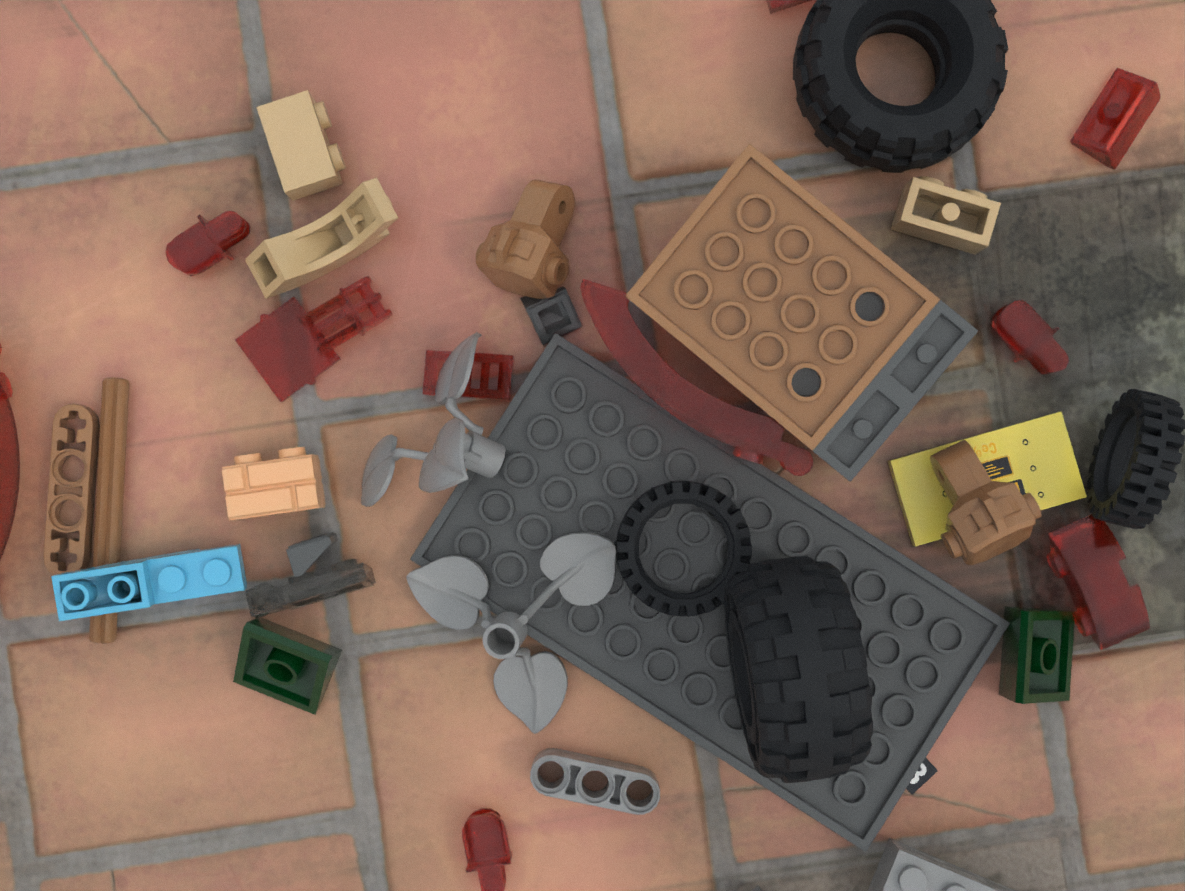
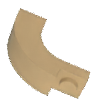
M378 179L362 182L336 208L316 221L289 233L264 240L245 261L264 297L267 299L320 278L360 256L390 234L387 228L398 219V216Z

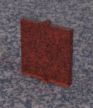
M292 297L271 314H262L260 322L235 339L280 402L288 399L305 385H314L317 376L341 360L295 297Z

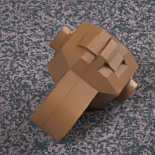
M532 180L526 185L511 220L491 227L485 242L481 243L477 249L476 264L496 287L514 294L544 299L553 297L558 286L566 281L569 272V259L560 250L559 246L574 212L575 198L572 189L568 185Z
M962 440L930 456L934 473L953 505L947 517V532L941 534L943 544L953 559L961 556L965 564L975 565L1000 555L1030 538L1033 526L1036 525L1035 520L1042 517L1040 507L1031 493L1028 492L1022 495L1015 483L992 481L966 440Z

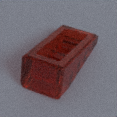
M426 350L423 395L435 396L438 361H446L451 351ZM475 353L473 364H481L480 389L471 388L472 367L468 384L464 393L459 398L511 402L515 363L514 355ZM491 365L499 366L497 390L489 389Z

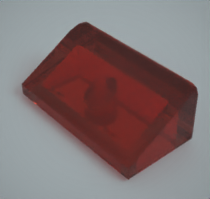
M1116 68L1070 140L1071 144L1103 165L1116 169L1160 100L1161 95L1157 82Z

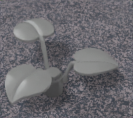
M476 332L461 342L444 362L437 379L435 400L439 404L445 403L446 409L455 418L449 420L442 427L430 452L404 448L396 449V436L390 434L382 438L370 453L364 469L362 505L370 507L380 500L391 482L395 462L404 457L424 460L419 476V488L428 493L442 491L468 480L466 469L489 479L498 473L505 458V446L482 436L484 428L474 424L457 407V399L464 393L468 384L477 341L482 334ZM465 427L469 430L467 434L465 433Z
M590 532L569 533L555 539L548 545L540 559L541 571L553 582L521 615L514 612H503L494 619L492 618L489 605L481 601L489 589L488 578L480 565L465 556L449 555L441 557L411 571L406 576L413 595L424 610L437 622L448 628L456 630L469 629L476 623L479 617V610L482 612L483 621L481 626L486 629L483 634V646L492 657L504 659L494 673L493 682L496 694L503 705L521 719L532 733L536 734L546 727L559 711L567 692L568 676L563 663L555 654L543 651L531 656L528 648L520 647L527 636L528 629L526 623L558 588L562 597L574 605L590 606L601 601L612 588L615 579L617 547L610 539Z

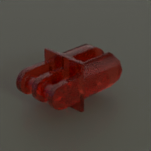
M226 211L211 221L198 215L197 217L200 220L198 223L177 235L167 244L165 255L168 262L174 268L190 276L199 275L225 258L233 260L234 258L228 249L249 236L251 232L250 224L234 211Z
M369 276L358 280L344 289L340 288L337 296L297 318L301 325L305 327L341 307L340 310L321 320L309 330L313 341H318L345 325L351 324L318 345L316 349L321 356L358 334H361V336L365 335V332L393 315L390 309L385 310L380 300L383 298L379 292L374 293L370 286L372 280ZM359 292L363 301L353 305L349 297ZM369 308L374 317L364 322L359 313Z
M1020 300L1005 305L995 312L992 317V328L1016 356L1012 360L1014 363L1026 359L1037 372L1043 375L1062 371L1067 367L1069 362L1067 353L1052 338L1059 330V327L1051 328L1032 306Z
M480 808L473 811L467 818L462 830L467 860L466 873L478 871L481 891H504L507 881L504 865L511 864L513 858L506 826L497 811L491 808Z

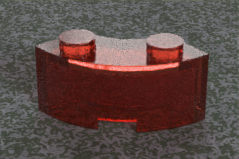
M1091 514L1048 533L1051 552L1046 555L1048 564L1058 579L1063 578L1076 608V611L1073 612V619L1084 637L1091 636L1099 649L1103 650L1150 629L1149 617L1139 585L1135 584L1129 587L1118 563L1125 559L1126 556L1105 521L1096 519Z

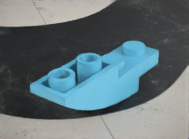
M240 544L145 557L51 576L59 621L148 608L154 604L244 591L248 588Z

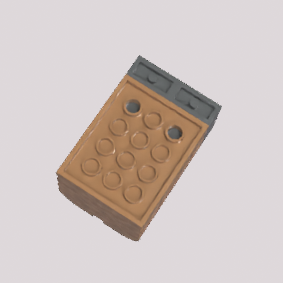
M750 143L625 295L627 299L850 482L978 332L964 318Z

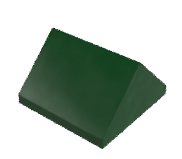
M1005 606L1004 619L1010 622L1002 638L999 695L1021 704L1069 701L1075 612Z
M259 617L248 621L243 628L233 682L316 715L342 650Z

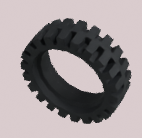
M1129 389L1127 393L1124 392L1120 396L1119 401L1114 403L1112 414L1108 413L1104 420L1105 429H1100L1098 435L1100 441L1098 446H1094L1092 453L1095 459L1089 466L1088 473H1091L1092 476L1087 480V489L1090 490L1087 494V503H1090L1088 509L1090 513H1093L1092 516L1094 518L1123 527L1143 529L1146 524H1150L1154 520V514H1159L1162 509V500L1167 501L1171 492L1168 486L1170 482H1175L1177 473L1174 471L1175 466L1180 464L1182 459L1179 449L1184 445L1185 435L1181 434L1185 429V420L1182 419L1184 411L1183 408L1179 407L1180 403L1178 401L1152 392Z
M669 482L654 487L641 495L626 512L620 524L616 540L617 563L628 588L647 606L668 615L697 616L711 612L722 604L724 605L725 584L732 575L745 572L746 567L750 564L752 556L751 535L741 511L720 491L698 482ZM673 504H694L708 510L722 524L728 539V558L721 574L709 586L692 593H673L657 586L645 573L639 558V538L646 522L659 510Z

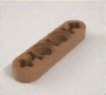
M68 404L60 408L54 416L52 426L43 558L44 565L53 575L86 569L91 558L100 424L94 410L79 404ZM76 412H78L79 419L86 420L85 429H78L76 435V443L86 444L85 451L74 448L64 449L65 442L74 443L75 432L73 429L67 428V421L75 419ZM71 456L79 457L84 463V473L76 481H69L64 476L62 470L63 463ZM68 500L75 501L81 508V517L72 526L63 523L59 515L60 507ZM58 531L63 533L79 532V539H69V553L76 554L77 560L74 563H69L67 569L65 562L58 561V553L66 551L68 538H58Z

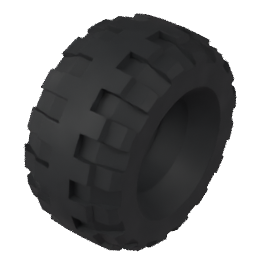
M817 0L810 9L799 33L793 58V80L795 81L797 92L796 100L802 116L807 117L814 128V135L827 148L831 146L845 156V161L861 168L869 166L882 169V172L902 173L910 169H923L941 162L960 150L982 129L994 112L998 99L1005 87L1008 70H1005V54L1008 51L1005 30H1002V27H998L994 15L997 10L991 0ZM881 33H898L918 42L926 50L934 66L935 86L931 94L919 104L899 106L886 103L868 91L862 83L856 68L858 49L867 38Z
M808 556L787 557L749 564L745 572L732 575L725 584L724 609L729 659L736 701L748 752L754 763L755 770L760 775L766 778H780L786 784L844 775L849 771L850 766L863 763L872 747L871 688L868 680L865 650L859 631L860 626L850 599V592L846 582L842 580L840 571L834 565L827 561H814Z

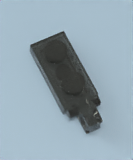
M349 559L331 565L332 572L315 577L314 572H306L302 576L289 577V585L279 588L263 582L245 591L251 617L259 618L286 609L294 610L374 586L376 581L373 570L364 563L358 564L357 559Z

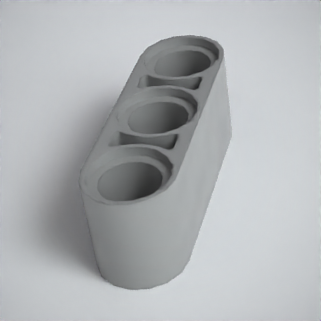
M547 748L540 751L532 763L530 771L531 783L539 793L545 796L636 815H644L651 812L660 800V788L656 775L650 769L643 766L557 748ZM548 761L558 763L563 768V776L555 782L544 780L538 771L543 763ZM590 771H600L607 776L608 782L603 789L591 791L584 786L583 777ZM644 780L648 782L652 787L650 795L643 800L631 798L626 790L633 781Z

